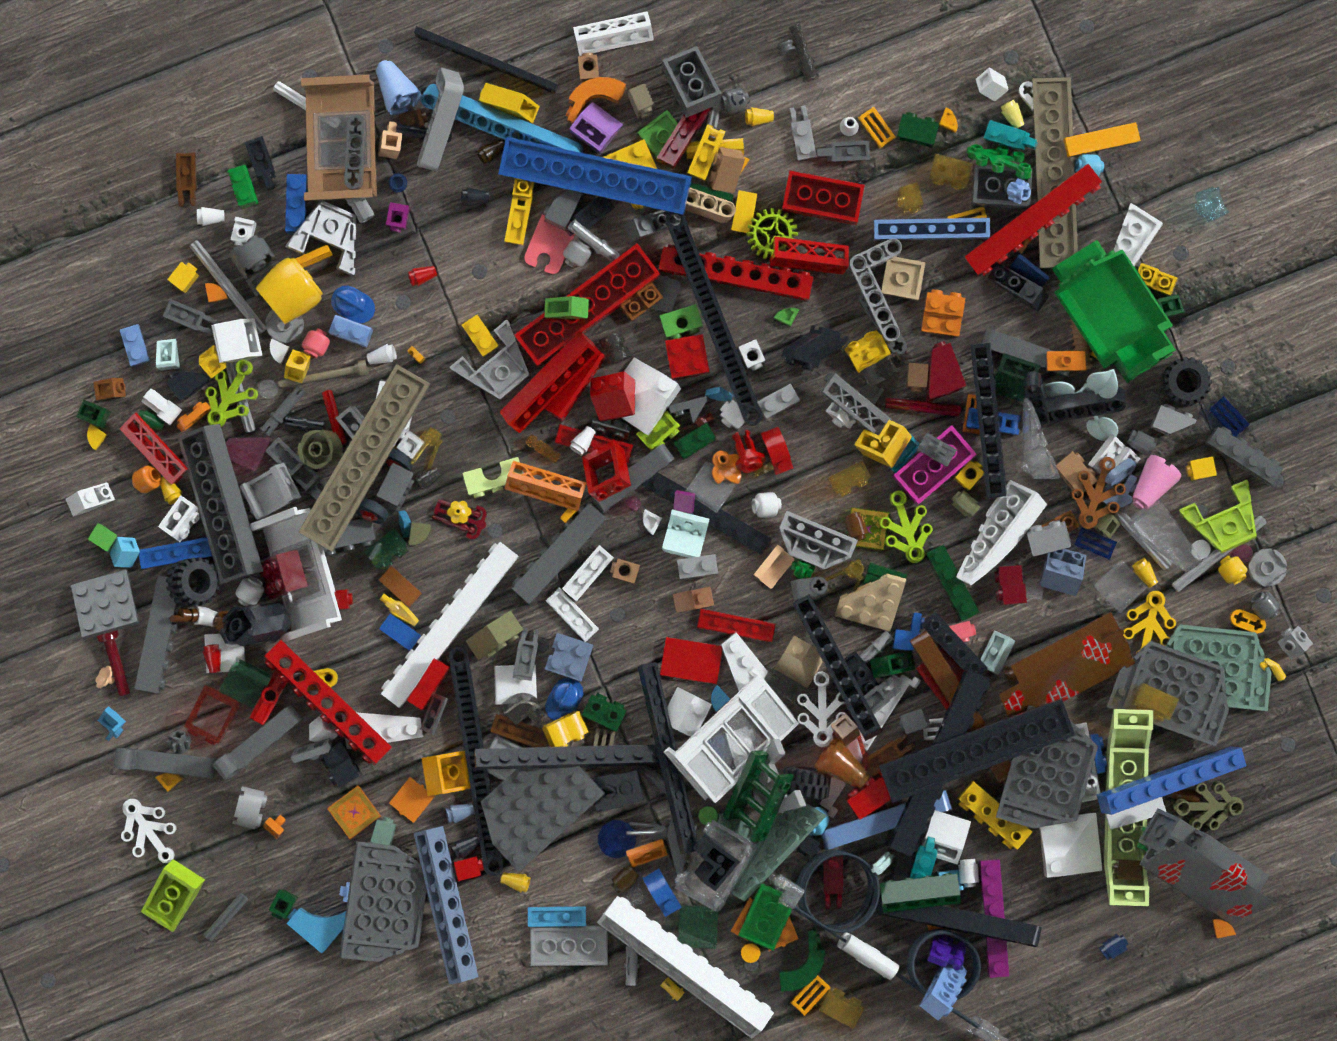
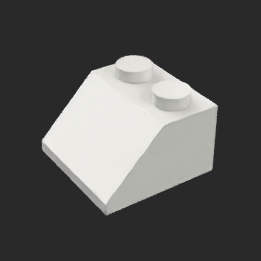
M677 687L667 706L672 728L692 737L700 729L712 704Z

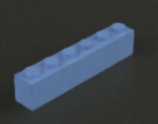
M990 218L874 220V241H887L892 238L897 240L989 239Z

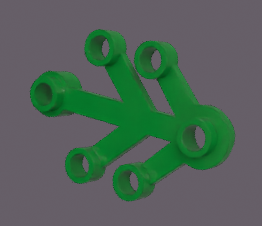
M973 144L967 148L968 158L976 160V165L987 166L989 160L994 172L1001 173L1004 170V166L1016 170L1018 178H1031V165L1027 163H1020L1018 165L1010 162H1023L1025 154L1022 152H1014L1013 156H1009V148L1003 145L998 146L997 149H983L978 144Z

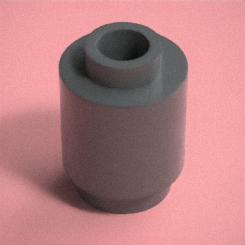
M1132 430L1126 441L1130 448L1144 455H1147L1148 452L1151 454L1156 446V443H1154L1155 438L1139 430Z

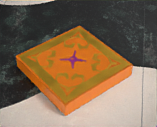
M359 785L327 808L349 839H352L381 817Z

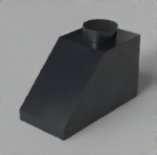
M176 371L168 377L169 381L166 383L178 399L184 402L212 381L213 378H210L208 374L186 371L178 373Z

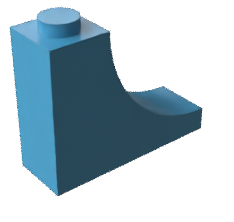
M299 908L298 911L294 909L287 917L290 919L287 924L319 952L324 953L343 930L346 911L334 916H318L307 912L303 908Z

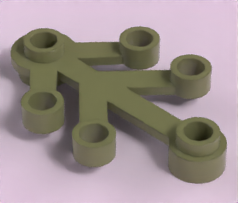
M1214 781L1211 789L1215 793L1220 794L1225 801L1218 802L1208 791L1207 785L1201 782L1194 785V790L1201 794L1207 802H1187L1185 799H1178L1174 802L1173 809L1181 816L1187 815L1190 810H1206L1198 818L1190 819L1189 825L1200 830L1207 821L1208 828L1217 830L1220 824L1230 815L1235 816L1242 813L1244 809L1243 801L1238 797H1231L1225 790L1223 783ZM1218 810H1223L1216 818L1211 817Z

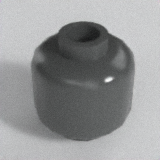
M1258 592L1251 599V609L1262 620H1271L1278 615L1280 603L1270 592Z

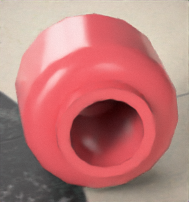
M318 328L316 331H308L302 342L303 352L311 355L313 358L323 356L330 344L329 338L326 337L327 333Z

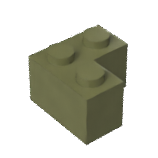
M509 611L486 625L466 640V643L478 660L483 657L488 659L497 653L495 649L499 651L507 646V641L510 644L519 638L517 634L523 631V628L513 613Z

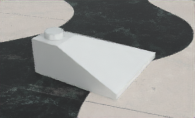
M633 358L624 372L635 379V415L623 417L622 419L646 435H649L681 388L678 383L663 373Z
M1096 813L1078 814L1077 821L1039 827L1045 877L1102 871Z

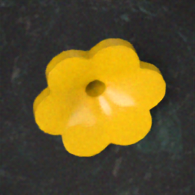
M453 501L451 508L447 510L448 516L451 517V521L455 524L459 522L466 523L468 516L472 513L465 501Z

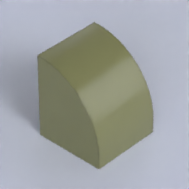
M1109 513L1098 518V522L1093 528L1110 539L1121 523ZM1089 516V518L1086 520V522H1087V523L1091 522L1092 517Z
M412 522L409 546H417L424 543L431 534L432 525Z

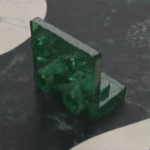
M236 657L219 688V692L253 708L265 685L267 686L270 682L271 674Z

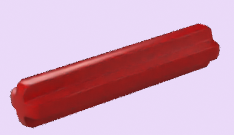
M331 390L324 391L322 396L332 430L338 435L342 445H344L347 441L343 427L336 419L339 413L333 392Z

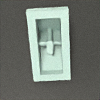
M176 339L157 341L156 367L159 370L180 368Z

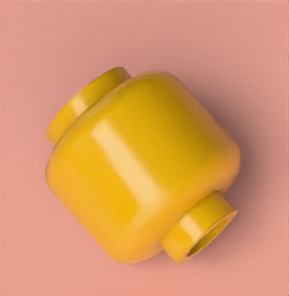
M1227 556L1220 561L1221 566L1218 571L1228 584L1233 583L1236 585L1247 577V568L1239 557Z

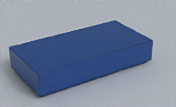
M391 613L379 628L409 651L413 649L422 636Z

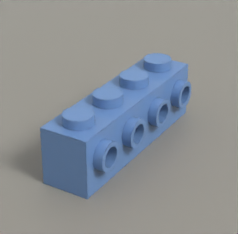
M947 964L946 968L940 966L920 1004V1007L937 1020L943 1015L947 1017L952 1011V1006L962 990L961 987L966 982L964 977L967 970L963 965L960 970H954L950 964Z

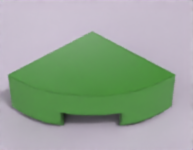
M783 309L775 315L774 319L791 327L799 309Z

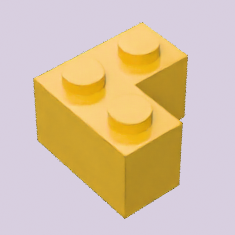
M888 420L880 435L864 429L854 445L862 455L893 468L912 436L904 426Z

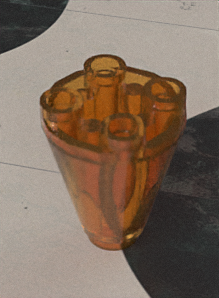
M834 737L829 743L827 750H823L819 755L818 761L813 767L818 772L851 786L861 788L869 778V775L866 774L867 771L844 742Z

